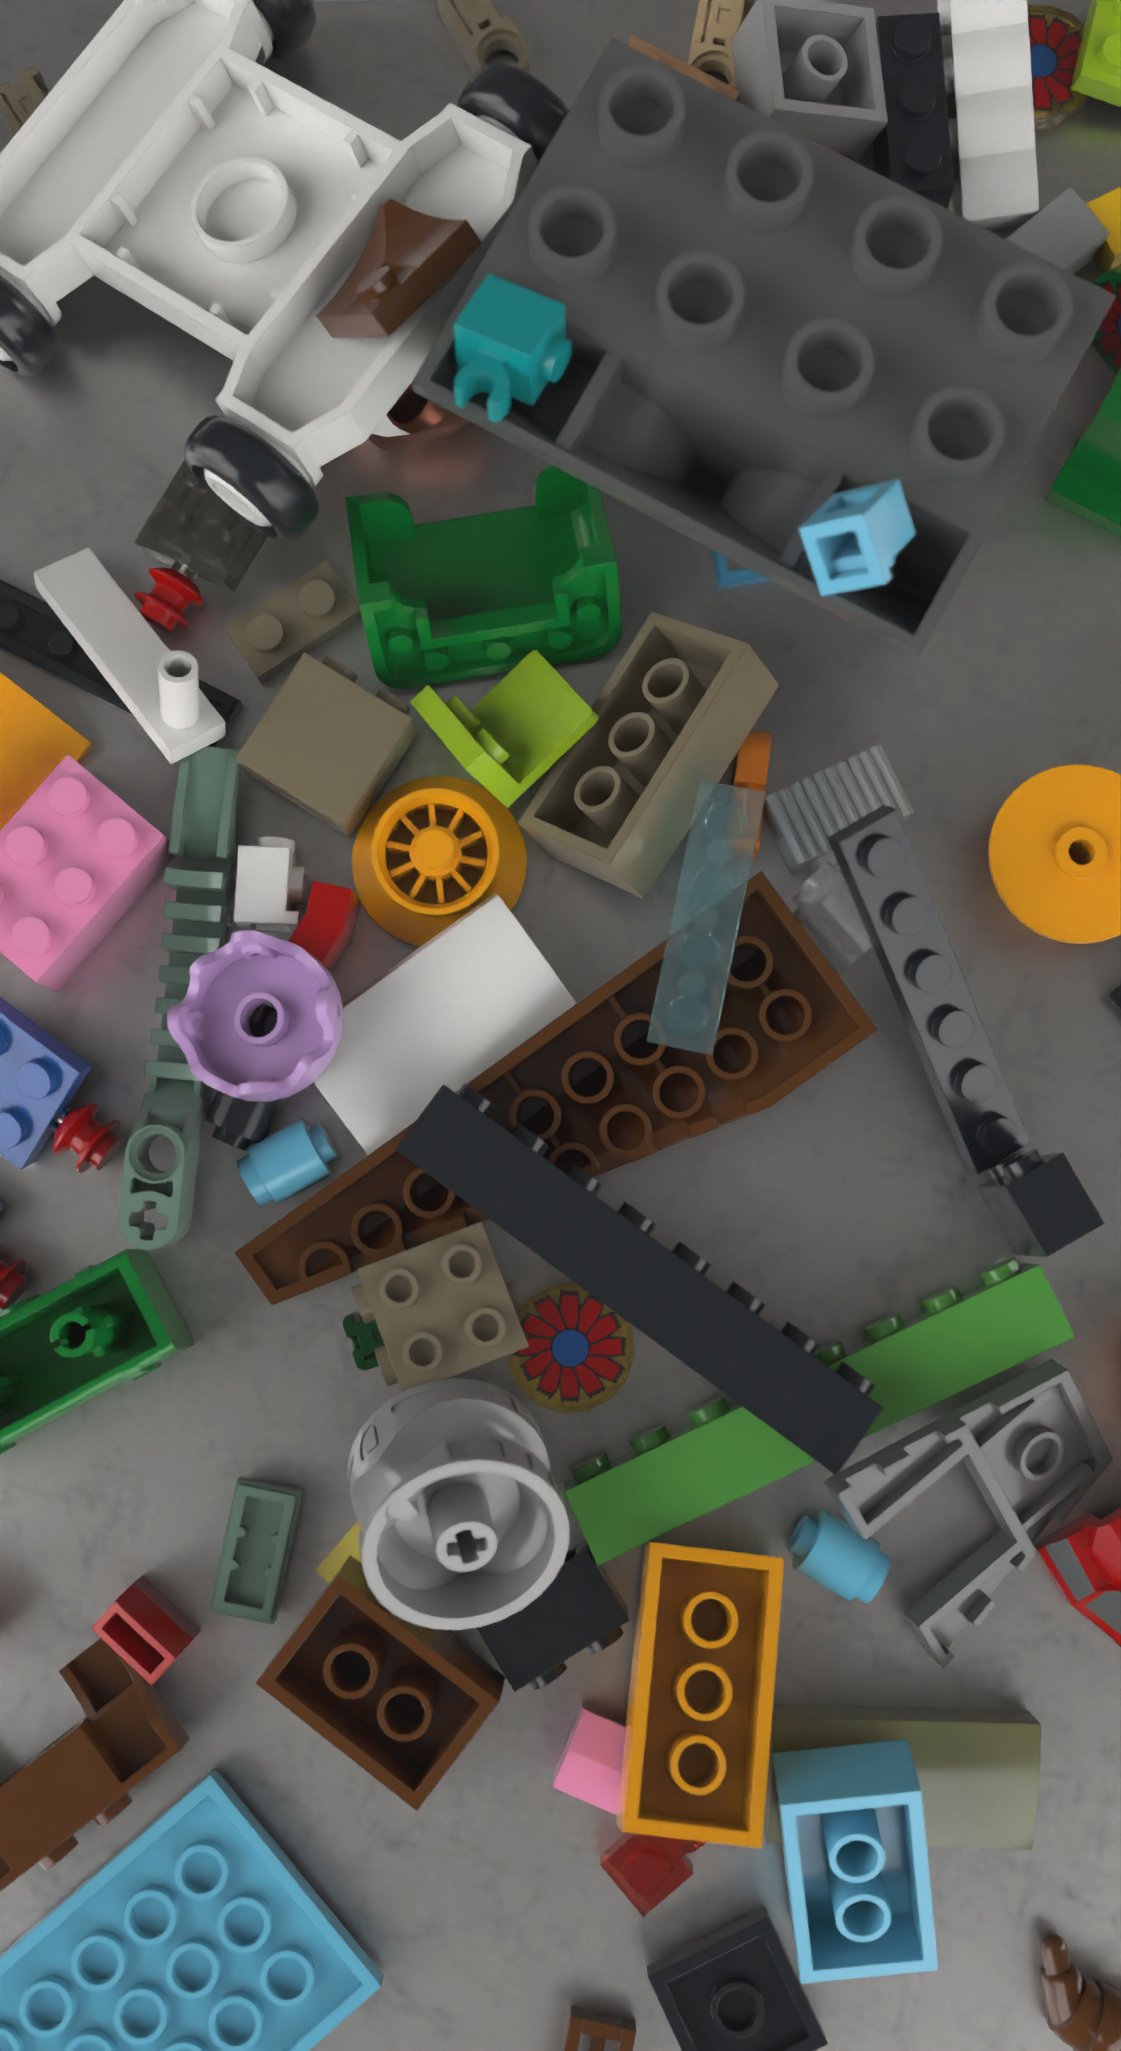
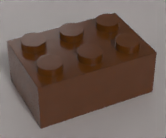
M350 1555L270 1660L256 1684L413 1809L418 1811L500 1702L505 1676L447 1630L415 1625L391 1613L379 1603L368 1587L362 1564Z

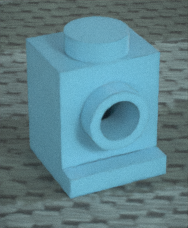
M899 479L835 493L798 528L821 596L887 584L892 578L889 568L895 563L894 557L916 534Z

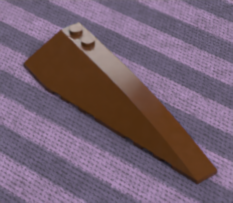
M760 871L466 1085L496 1106L489 1118L509 1133L519 1123L548 1144L549 1148L542 1157L562 1172L572 1162L594 1178L602 1173L652 1155L657 1151L687 1139L697 1137L720 1126L772 1107L878 1029L770 881ZM412 1123L241 1247L235 1254L270 1304L275 1305L350 1275L359 1268L487 1220L488 1218L395 1150L414 1123Z

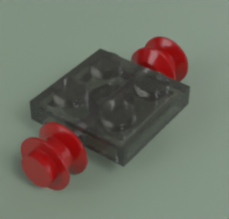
M185 459L134 541L148 556L172 565L171 568H150L148 573L156 583L150 593L138 591L134 593V597L142 604L139 612L144 619L167 633H172L175 626L188 630L190 624L183 615L187 606L204 605L205 602L200 590L194 583L197 577L235 592L268 537L240 519L215 498L194 476Z

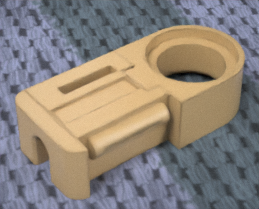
M699 0L688 64L704 73L708 71L722 73L728 79L729 86L737 89L731 40L754 5V0Z

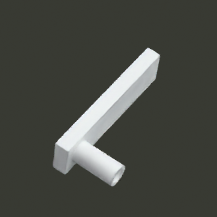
M89 547L34 572L36 589L170 764L226 737L224 719L199 689L198 663L194 656L181 650L169 651Z

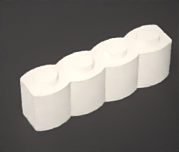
M937 0L941 36L951 35L952 56L943 57L946 96H955L956 118L949 119L952 159L958 158L960 180H954V191L949 202V211L992 233L1015 231L1039 212L1027 0Z

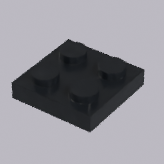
M766 1907L647 1966L648 1979L682 2051H815L828 2044L825 2032Z

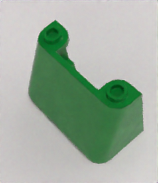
M550 465L540 472L535 480V505L414 525L412 511L408 502L398 495L389 492H375L345 497L358 602L374 671L378 679L385 685L397 689L427 686L428 684L434 685L510 672L532 650H537L550 665L598 657L615 648L622 634L618 568L601 491L554 465Z

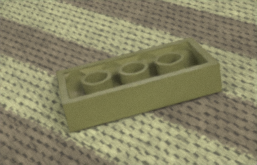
M773 1704L766 1797L767 1843L782 1844L772 1753L907 1739L922 1792L927 1847L1032 1850L1039 1797L1041 1724L1028 1710Z

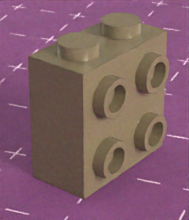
M304 652L235 757V760L247 775L351 838L414 741L417 732L413 719L408 716L411 711L410 707L398 697L383 689H379L376 695H373L355 684L358 679L357 675L341 662L326 656L321 663Z
M482 1221L357 1269L362 1283L352 1286V1293L363 1322L367 1324L376 1320L384 1345L374 1349L387 1386L399 1383L403 1392L411 1387L430 1381L451 1378L529 1347Z

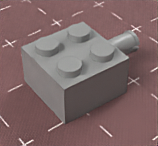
M821 0L755 1L731 40L737 90L741 91L740 103L840 155L850 156L854 162H857L888 123L874 8Z

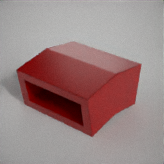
M313 881L306 913L288 941L302 947L315 956L331 973H333L353 941L361 907V901L354 890Z
M143 1575L112 1603L91 1628L151 1686L201 1631Z

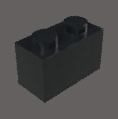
M1033 1149L1025 1154L1018 1151L988 1168L987 1171L992 1179L976 1188L1015 1255L1048 1257L1105 1224L1064 1153L1040 1155L1037 1149Z
M585 1540L567 1551L564 1563L555 1579L538 1598L513 1615L501 1621L477 1627L513 1691L516 1692L529 1683L534 1690L550 1684L567 1670L564 1661L585 1648L588 1649L590 1654H595L609 1647L623 1635L624 1632L620 1626L628 1622L629 1617L626 1604L602 1564L597 1565Z

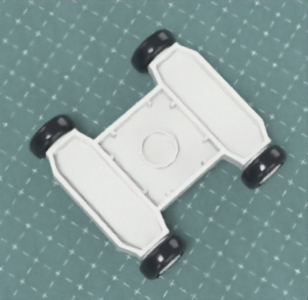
M124 0L0 153V364L21 376L35 377L42 374L57 354L58 338L52 327L62 318V312L56 302L92 276H96L234 361L224 388L215 399L226 417L213 415L204 418L190 434L184 447V458L191 472L201 484L236 516L271 539L288 543L293 542L306 532L319 513V502L313 488L323 477L320 467L365 442L411 384L563 123L569 109L551 89L528 72L504 63L487 65L477 70L468 81L457 100V106L449 102L440 114L400 141L261 66L265 64L270 56L279 59L296 55L308 42L316 22L312 0ZM391 198L415 211L442 219H467L482 241V244L389 337H331L316 316L335 296L359 260L370 237L379 206L386 199Z

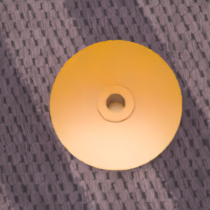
M1074 764L1054 767L1042 771L1022 783L1010 794L999 809L991 828L988 843V861L991 877L996 891L1008 910L1020 922L1036 933L1056 941L1073 944L1097 943L1121 935L1120 774L1091 765Z
M449 776L415 779L396 787L384 795L364 818L357 832L352 851L354 885L364 908L383 930L396 939L416 947L424 945L494 893L499 895L512 912L521 896L527 871L524 838L510 810L482 786L461 778Z

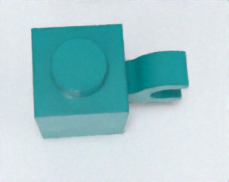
M488 273L454 322L457 375L454 381L456 406L463 409L474 394L480 392L490 393L487 400L488 420L494 423L499 422L507 415L511 404L510 397L532 406L548 381L556 383L561 378L570 358L571 342L565 339V305Z

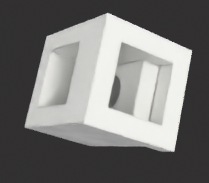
M282 837L257 838V846L238 845L234 922L243 930L294 933L303 916L300 912L296 911V904L306 903L308 872L306 866H298L299 859L295 855L294 840Z

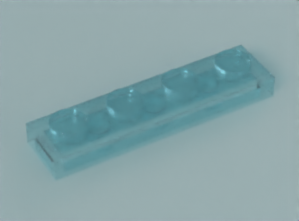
M700 780L647 1042L709 1055L713 1054L766 792Z

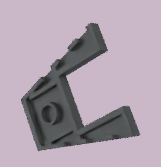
M1053 1359L1040 1364L832 1475L823 1482L850 1527L866 1541L960 1460H963L1001 1530L904 1612L905 1617L927 1653L942 1668L946 1667L954 1658V1655L947 1648L970 1621L978 1628L996 1606L989 1596L1010 1570L1015 1567L1022 1573L1037 1555V1551L1032 1543L1052 1518L1062 1524L1113 1460L1069 1370Z

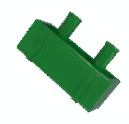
M125 1249L97 1265H89L78 1271L72 1279L48 1292L26 1298L0 1312V1454L16 1446V1442L121 1384L131 1379L135 1381L161 1367L162 1362L194 1345L193 1338L147 1250Z

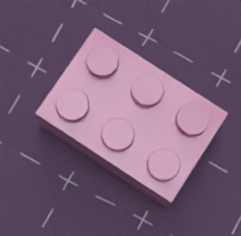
M69 755L60 762L0 831V952L33 981L58 992L175 857L168 852L170 840Z

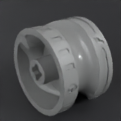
M461 1378L434 1380L411 1387L392 1397L375 1410L360 1428L350 1451L348 1482L352 1506L357 1520L362 1527L359 1532L362 1568L368 1587L379 1603L391 1613L412 1624L431 1629L462 1630L477 1628L501 1621L522 1610L538 1598L552 1583L564 1563L569 1546V1521L558 1484L550 1472V1462L539 1425L529 1408L515 1395L497 1385L480 1380Z

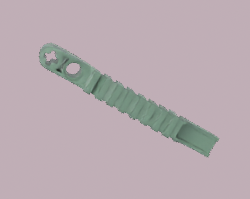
M204 747L180 760L168 851L180 859L179 869L165 867L164 884L177 890L176 902L164 901L163 917L173 921L172 934H162L161 949L170 952L168 966L160 965L158 981L166 983L165 997H156L154 1013L162 1014L161 1029L151 1028L150 1044L159 1046L157 1061L145 1060L144 1076L150 1077L149 1091L144 1094L125 1151L118 1217L119 1229L124 1239L133 1247L142 1250L159 1249L181 1240L189 1230L192 1220L201 1123L204 1114H207L210 1108L211 1098L204 1097L208 1085L195 1077L182 1049L171 1036L167 1026V1014L171 1006L180 1004L187 994L191 978L189 970L192 963L199 957L211 953L228 943L225 941L226 927H231L232 911L228 910L230 896L234 897L236 881L232 879L233 865L237 864L235 825L241 767L235 760V757L239 753V749ZM160 1135L169 1138L176 1148L174 1164L165 1172L153 1166L149 1158L151 1143ZM156 1208L158 1214L166 1215L168 1217L167 1227L155 1230L153 1223L144 1222L145 1210Z

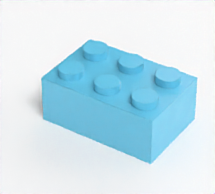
M908 1740L772 1753L791 1922L801 1984L938 1970L922 1792Z

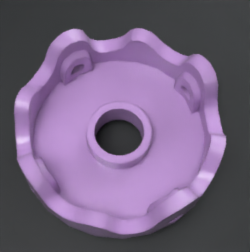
M240 930L231 935V940L226 945L199 957L192 963L189 970L191 978L187 994L180 1004L171 1006L169 1009L167 1026L171 1036L182 1049L196 1078L232 1097L245 1101L270 1102L290 1097L305 1089L325 1071L334 1057L341 1039L344 1014L340 992L331 973L315 956L294 943L263 932ZM273 1004L278 1015L275 1028L266 1036L254 1037L249 1028V1019L252 1012L260 1005Z

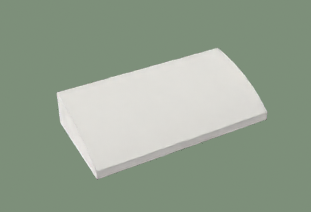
M494 893L342 1003L344 1014L342 1036L336 1053L325 1071L313 1082L361 1147L370 1155L414 1123L443 1084L452 1091L457 1092L463 1084H468L577 1003L499 895Z

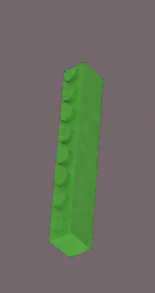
M1016 1258L1004 1260L980 1272L984 1283L963 1293L960 1292L957 1285H954L922 1300L925 1311L902 1321L900 1314L895 1313L871 1323L864 1328L867 1338L844 1349L841 1341H835L819 1348L813 1356L834 1372L840 1363L844 1362L875 1385L868 1397L884 1409L863 1438L1074 1338L1075 1335L1041 1265L1029 1263L1019 1265ZM721 1396L689 1411L688 1414L692 1422L668 1433L665 1424H662L633 1437L629 1441L633 1450L609 1461L606 1452H603L576 1464L570 1469L574 1478L564 1482V1493L597 1565H601L793 1473L816 1460L739 1403L734 1401L727 1405L724 1397Z

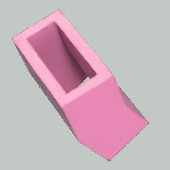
M581 1706L555 1768L553 1788L617 1815L626 1725Z

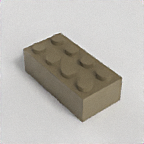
M651 612L591 707L599 716L598 722L557 760L518 824L555 859L646 899L779 684L749 643Z

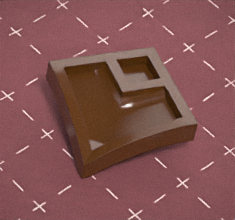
M391 198L386 199L379 206L370 237L359 260L335 296L316 317L332 338L389 337L482 244V241L467 219H442L415 211Z

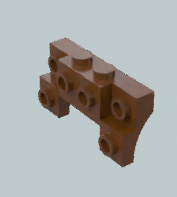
M101 1638L59 1671L77 1698L86 1716L0 1783V1892L38 1862L44 1871L57 1864L78 1845L79 1842L73 1834L91 1820L95 1822L99 1829L113 1820L133 1801L127 1792L181 1751L190 1739L154 1688Z

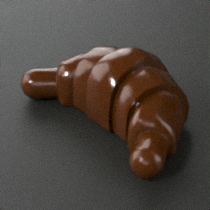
M1050 1933L1046 1935L1041 1941V1953L1045 1970L1041 1971L1040 1979L1049 2015L1047 2020L1049 2029L1064 2043L1072 2047L1073 2051H1121V1991L1099 1980L1094 1982L1081 1974L1078 1967L1069 1959L1066 1941L1057 1934Z

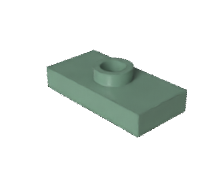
M244 1477L237 1479L209 1612L272 1625L275 1623L304 1490Z

